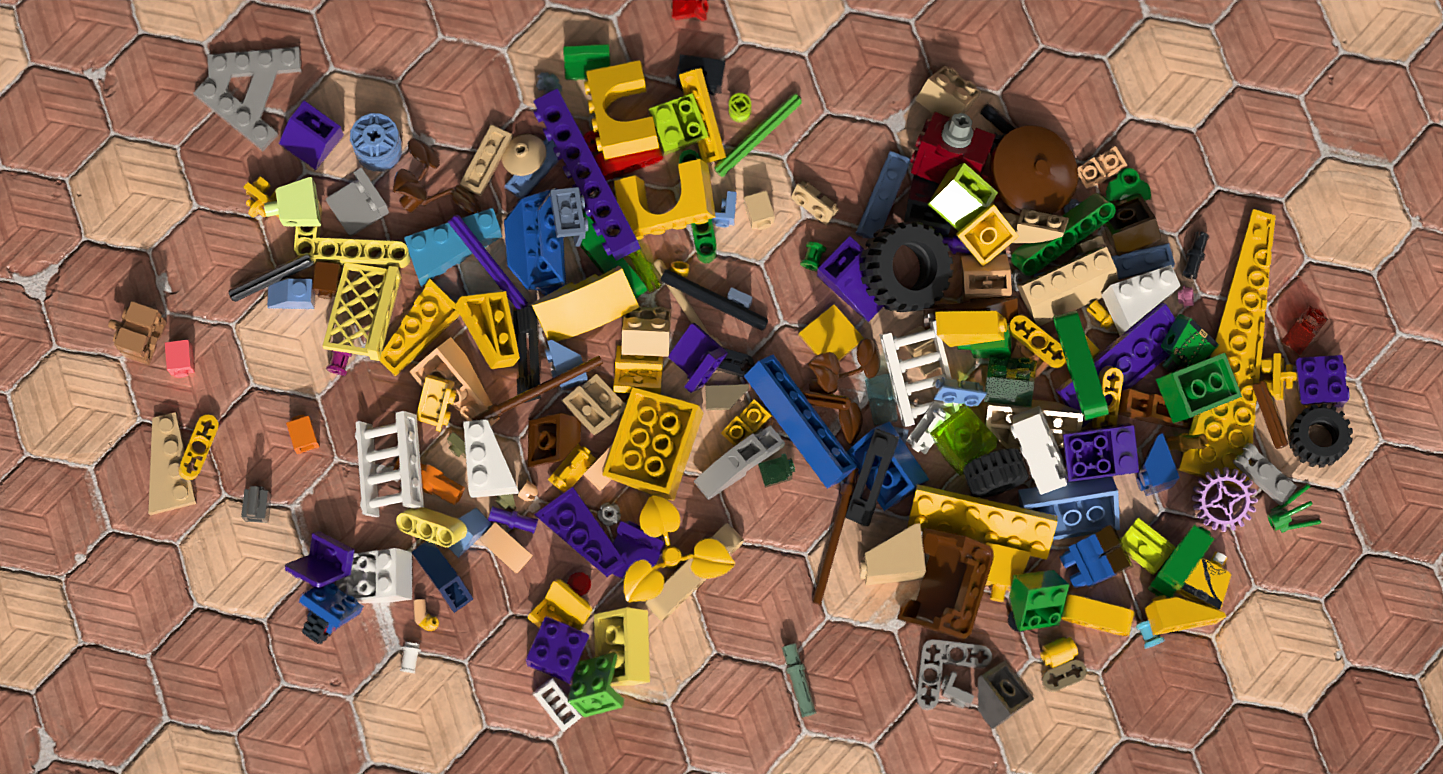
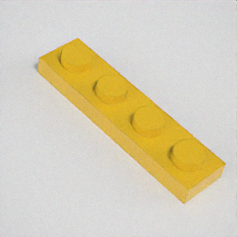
M702 68L680 74L679 77L684 95L693 93L708 134L707 138L698 142L702 160L705 163H710L726 158Z

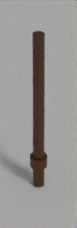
M596 356L509 400L487 407L488 410L471 419L472 421L489 420L491 418L495 420L501 417L502 413L602 365L603 362L600 356Z
M855 468L847 476L845 484H842L841 500L812 601L816 605L822 604L845 516L855 490L854 485L858 468Z

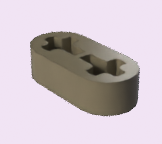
M1073 660L1050 669L1042 677V685L1049 692H1057L1079 683L1086 676V666L1079 660ZM1073 665L1076 669H1081L1078 678L1075 675L1066 676V673L1072 670ZM1049 675H1053L1054 678L1061 675L1063 679L1057 682V687L1047 683L1050 679Z

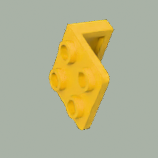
M556 579L552 583L545 599L530 612L528 619L538 628L541 627L544 618L549 617L582 631L592 612V607L587 600L571 590L567 583Z

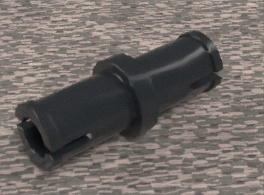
M1196 231L1194 233L1191 249L1187 251L1186 256L1188 259L1183 276L1191 279L1192 275V279H1197L1201 261L1205 259L1204 251L1209 239V235L1205 232Z

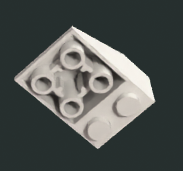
M392 548L354 554L351 575L336 581V586L345 594L353 596L359 603L412 600V553Z

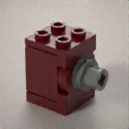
M934 112L931 120L926 119L922 132L925 134L920 133L915 147L919 149L914 150L910 163L914 164L911 173L918 174L920 177L940 184L949 169L965 163L980 176L995 134L977 127L974 130L971 127L972 120L966 114H954L952 119L949 120L950 117Z

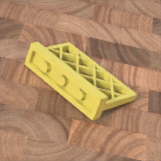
M345 262L323 342L324 349L369 356L371 360L380 361L401 281L398 267L389 266L388 269ZM349 270L360 272L362 277L351 283L348 279ZM374 275H383V281L376 286H373L369 281V278ZM366 281L371 289L359 295L355 287ZM352 290L356 298L345 304L342 296ZM374 293L378 298L377 303L368 308L363 299ZM361 302L365 310L354 316L349 308ZM346 310L351 319L340 325L336 320L337 315ZM369 314L372 318V323L362 328L358 320ZM355 323L360 331L348 337L343 329ZM338 332H341L345 337V340L339 344L330 343L331 337ZM364 335L367 340L365 348L355 347L352 341Z

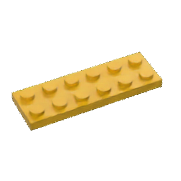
M917 484L907 528L914 524H920L921 531H924V528L962 535L983 544L988 542L1031 552L1030 556L1047 560L1058 516Z

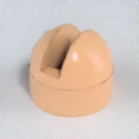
M527 480L518 497L525 501L534 500L538 494L537 487Z

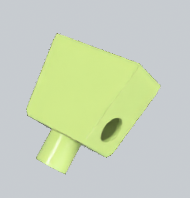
M312 177L278 187L276 189L277 201L264 203L266 216L279 215L283 226H321L317 189Z

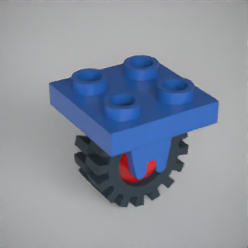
M334 583L327 584L321 588L313 587L303 593L299 600V603L310 610L307 621L303 625L302 634L315 643L322 644L323 641L327 640L328 636L330 637L333 631H336L339 627L358 616L364 606L357 602L353 596L347 595L338 589Z

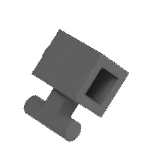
M250 486L249 489H244L241 517L245 522L269 523L272 495L269 491H266L265 487Z

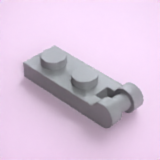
M1247 443L1243 448V453L1237 455L1233 460L1236 467L1279 505H1283L1297 488L1291 480L1260 454L1258 449L1251 443ZM1249 459L1254 461L1252 466L1248 462Z

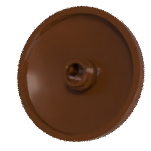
M1039 126L1016 128L1002 137L992 152L990 175L993 186L1002 201L1014 211L1021 214L1022 209L1052 215L1065 207L1073 198L1078 184L1076 159L1067 143L1051 130Z

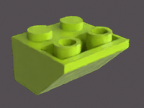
M693 93L649 108L650 117L653 116L656 134L664 156L689 147L708 137Z
M962 163L948 170L928 205L960 231L991 205L998 192L969 166Z

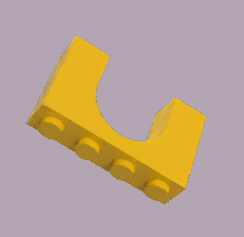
M640 60L586 71L588 81H584L586 95L591 94L592 99L588 100L590 114L595 113L596 118L591 120L594 132H599L600 137L595 139L598 151H603L604 159L659 148L653 116L621 122L610 118L606 114L607 108L616 99L647 92Z
M696 159L678 164L681 196L676 206L664 214L657 215L650 212L647 205L644 181L636 175L614 181L617 202L637 240L644 238V235L663 234L665 230L671 228L684 229L687 227V224L691 223L704 224L708 222V219L716 217L707 163L701 159Z

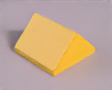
M993 203L957 233L960 241L982 266H985L1019 237Z

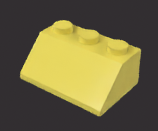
M623 608L594 614L595 657L612 652L617 654L611 686L637 685L650 682L648 610Z

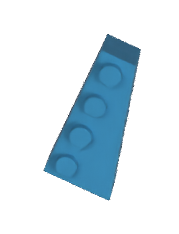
M493 208L461 218L484 248L502 238ZM449 223L404 237L421 287L426 285L429 279L432 280L436 276H441L446 270L457 263H462L473 254Z

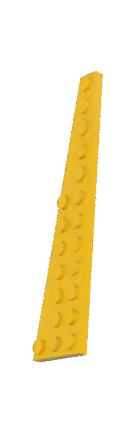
M1255 209L1251 212L1215 338L1219 346L1210 356L1212 358L1222 353L1226 354L1242 397L1193 416L1188 435L1205 434L1207 444L1201 445H1206L1207 447L1205 449H1189L1187 452H1183L1178 468L1179 471L1208 479L1205 475L1206 472H1209L1212 477L1216 476L1214 468H1218L1220 474H1223V468L1228 467L1229 475H1231L1232 470L1235 468L1238 470L1237 478L1243 473L1234 465L1233 460L1237 455L1243 453V448L1247 443L1253 444L1257 398L1252 385L1259 382L1275 215ZM1246 476V478H1245V480L1243 481V483L1246 482L1247 480H1249V477H1248V476ZM1223 481L1225 485L1242 490L1235 482Z

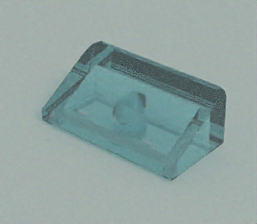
M889 373L865 380L874 426L887 422H897L898 415Z

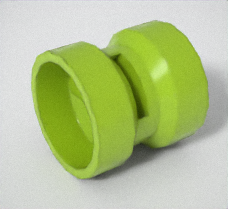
M737 93L729 100V116L733 121L744 122L751 115V100L746 94Z

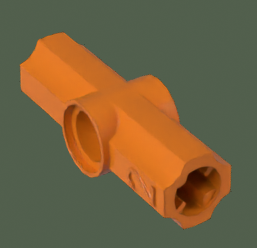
M399 458L396 461L393 470H398L400 468ZM420 463L423 492L429 495L434 494L455 506L460 501L465 487L445 477L435 467Z

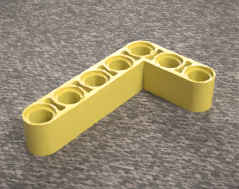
M318 199L319 211H320V219H321V216H322V206H321V204H320V202H319V199ZM296 226L294 250L297 257L303 255L301 250L304 247H311L312 250L308 254L312 256L314 264L316 262H325L344 266L346 262L371 267L389 268V266L404 268L411 260L408 247L403 242L320 238L321 226H314L310 232L303 231L305 226ZM326 249H335L332 255H324ZM351 249L358 250L355 256L350 257L347 255ZM374 250L382 251L379 257L373 258L370 256ZM397 251L405 252V255L400 259L393 257Z

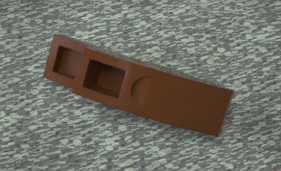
M1017 296L970 299V303L939 304L923 308L925 330L931 329L929 321L936 320L935 312L998 311L1003 318H1006L1007 323H1010L1015 316H1018Z

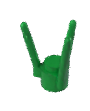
M1306 484L1291 495L1283 505L1270 509L1271 513L1267 514V518L1274 531L1280 530L1283 533L1292 529L1321 524L1322 521L1320 519L1289 524V522H1292L1291 515L1313 504L1312 501L1289 511L1283 509L1309 489V484Z

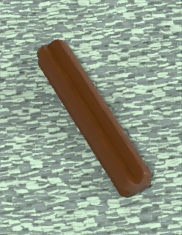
M1265 381L1254 383L1252 388L1274 447L1276 449L1286 447L1288 441Z
M800 390L813 406L848 410L850 408L851 399L847 396Z

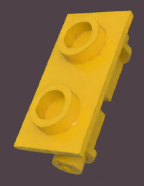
M578 444L550 476L548 481L565 493L576 484L596 458L590 454L586 447H581Z

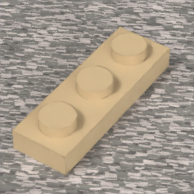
M491 125L460 182V186L482 196L512 139V134Z

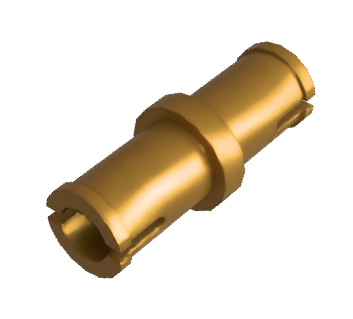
M1179 433L1177 436H1164L1169 450L1187 452L1189 449H1205L1207 447L1206 445H1201L1207 444L1205 434L1188 435L1186 433Z

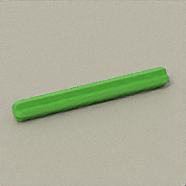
M795 93L792 94L728 153L726 158H723L714 167L715 172L719 176L724 177L801 105V98Z

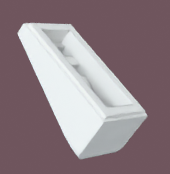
M552 678L532 692L533 696L562 732L582 717L567 702V696ZM552 687L554 691L546 698H543L541 695ZM558 695L560 699L552 706H549L548 702ZM565 703L566 707L555 714L554 710ZM571 711L573 713L565 721L561 722L560 718L567 712Z

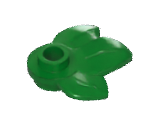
M1132 168L1122 169L1118 173L1117 179L1111 181L1106 188V199L1109 201L1118 200L1120 202L1138 194H1141L1144 200L1151 199V189L1148 183L1141 180L1138 172ZM1124 177H1129L1131 183H1126Z

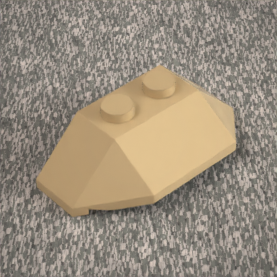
M1008 398L988 404L985 426L1005 448L1020 450L1021 444L1019 439H1015L1010 425H1013V416L1040 406L1060 449L1064 447L1063 434L1081 431L1083 414L1081 411L1059 402Z

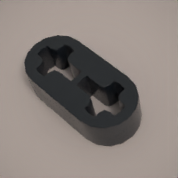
M724 348L728 352L725 359L732 362L724 361L716 370L744 377L755 363L753 358L747 354ZM743 361H748L750 368L741 371V366L734 363L742 364Z

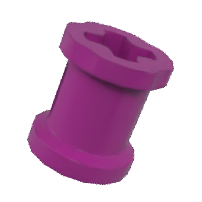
M332 350L330 365L326 366V370L333 374L346 376L347 371L345 369L349 357H352L353 353Z

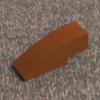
M1132 389L1121 391L1118 415L1164 426L1190 429L1192 417L1173 423L1162 396L1157 394L1148 395Z

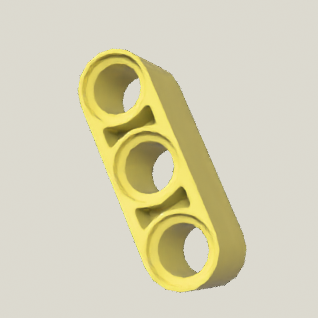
M425 507L418 509L409 508L400 513L396 519L397 526L402 532L443 547H450L467 535V528L463 521Z

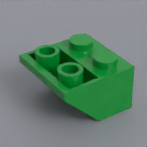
M1055 570L1014 575L1009 597L1019 631L1060 625L1069 583Z

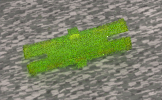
M641 248L635 251L638 256L634 252L629 254L636 267L635 272L643 279L648 292L655 291L651 282L654 283L658 290L662 284L652 270V263L647 261Z

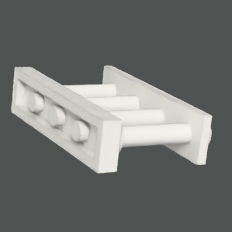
M936 320L929 321L931 329L898 338L892 336L891 332L879 334L901 422L905 427L915 425L914 418H917V415L926 413L933 403L942 409L951 406L953 413H960L959 406H962L960 403H945L939 400L917 406L910 405L908 396L911 395V392L936 386V380L942 377L952 379L943 342L937 336ZM934 338L937 352L903 361L898 359L896 350H899V347ZM939 361L942 375L912 383L904 382L902 373L906 369Z
M406 411L396 412L395 423L373 428L372 424L357 421L355 437L358 448L361 488L360 506L362 514L375 518L380 517L379 507L403 502V506L414 509L423 508L417 415ZM397 432V446L374 450V437ZM399 455L400 468L398 470L376 474V460ZM401 479V493L378 497V483Z

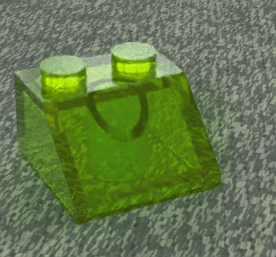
M967 405L961 407L930 432V436L942 456L959 476L964 474L963 468L969 462L990 453L996 448L997 437Z

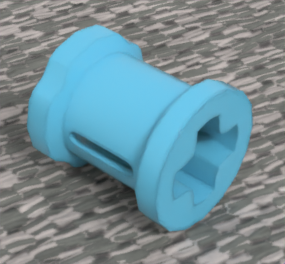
M1149 620L1136 626L1145 641V649L1165 641L1164 637H1161L1160 634L1153 635Z

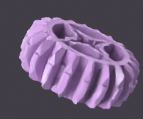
M1228 467L1223 468V474H1220L1218 468H1214L1216 476L1212 477L1209 472H1206L1205 475L1209 480L1205 482L1202 478H1199L1198 481L1203 487H1194V491L1200 493V495L1192 496V500L1199 501L1200 503L1193 505V509H1202L1197 514V517L1200 519L1207 516L1203 523L1207 526L1213 521V530H1216L1218 524H1221V530L1225 532L1226 524H1230L1231 530L1234 531L1236 530L1235 522L1238 521L1239 525L1243 527L1244 522L1241 520L1243 517L1251 520V516L1247 514V511H1256V508L1250 506V503H1257L1258 499L1250 497V495L1257 493L1255 488L1248 489L1253 484L1251 480L1243 483L1246 478L1245 473H1242L1237 478L1238 470L1235 468L1232 470L1231 475H1229ZM1227 480L1237 483L1242 488V491H1228L1223 481ZM1216 483L1217 494L1209 498L1210 500L1205 501L1207 491ZM1221 489H1223L1227 497L1231 495V498L1227 501L1228 510L1222 502H1218L1222 499ZM1244 498L1242 508L1237 514L1233 515V504ZM1207 508H1222L1226 518L1214 516Z

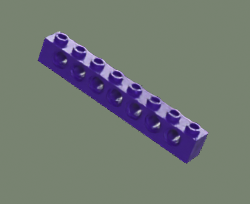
M558 88L533 100L537 108L533 112L539 123L544 122L546 128L542 130L548 141H554L556 146L552 149L557 159L563 158L566 165L562 168L567 178H573L576 184L572 185V187H579V194L584 196V211L588 217L593 216L595 223L592 226L597 236L603 235L605 242L602 245L607 255L613 254L617 261L639 250L641 247ZM560 116L557 121H550L552 117ZM563 135H570L568 139L560 140ZM579 153L576 159H570L572 154ZM589 172L586 178H579L582 173ZM599 191L596 197H589L592 192ZM609 210L608 215L599 216L602 211ZM614 229L620 230L615 236L609 235Z

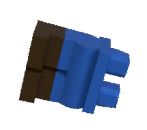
M1110 524L1099 532L1069 546L1070 550L1060 556V560L1065 568L1077 564L1080 572L1069 577L1074 588L1086 585L1091 587L1134 567L1125 548L1120 547L1123 544L1113 525Z

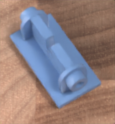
M942 377L936 380V388L939 391L935 395L934 400L978 406L987 395V392H983V386L979 385L978 382L962 380L960 387H958V380Z

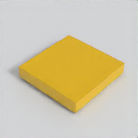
M835 304L798 334L816 356L825 352H832L839 361L854 350L861 340L865 339Z

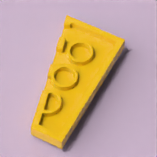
M431 279L428 280L421 295L415 300L412 309L402 320L401 326L393 334L382 351L380 362L395 377L460 316L455 303Z

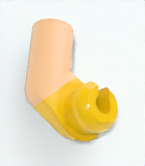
M424 599L414 600L416 624L426 631H434L439 626L438 618L426 612V602Z

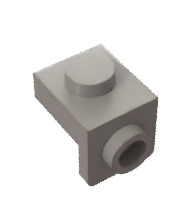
M953 671L951 676L945 675L940 687L944 690L942 696L950 699V704L958 708L964 709V706L969 708L975 695L952 686L957 675L956 672Z

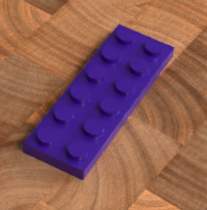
M1161 302L1093 358L1098 378L1102 368L1113 366L1123 373L1122 390L1130 389L1170 356L1161 348V344L1173 325L1175 317L1165 303ZM1114 374L1107 376L1109 381L1115 378ZM1070 377L1056 391L1066 406L1081 411ZM1105 387V389H1110L1112 391L1114 390V388L1112 387ZM1111 394L1105 396L1107 406L1112 403L1113 397ZM1083 417L1082 427L1086 426L1093 419L1085 420Z

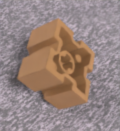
M131 301L130 306L125 308L122 315V320L125 323L111 319L108 327L116 330L113 337L114 346L120 350L119 352L123 357L150 365L156 350L155 346L158 339L160 340L167 322L161 317L158 310Z

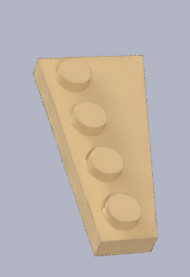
M176 412L152 418L148 511L150 515L197 504L192 480L182 478L178 472L185 448ZM185 466L187 467L186 472L190 473L189 466Z

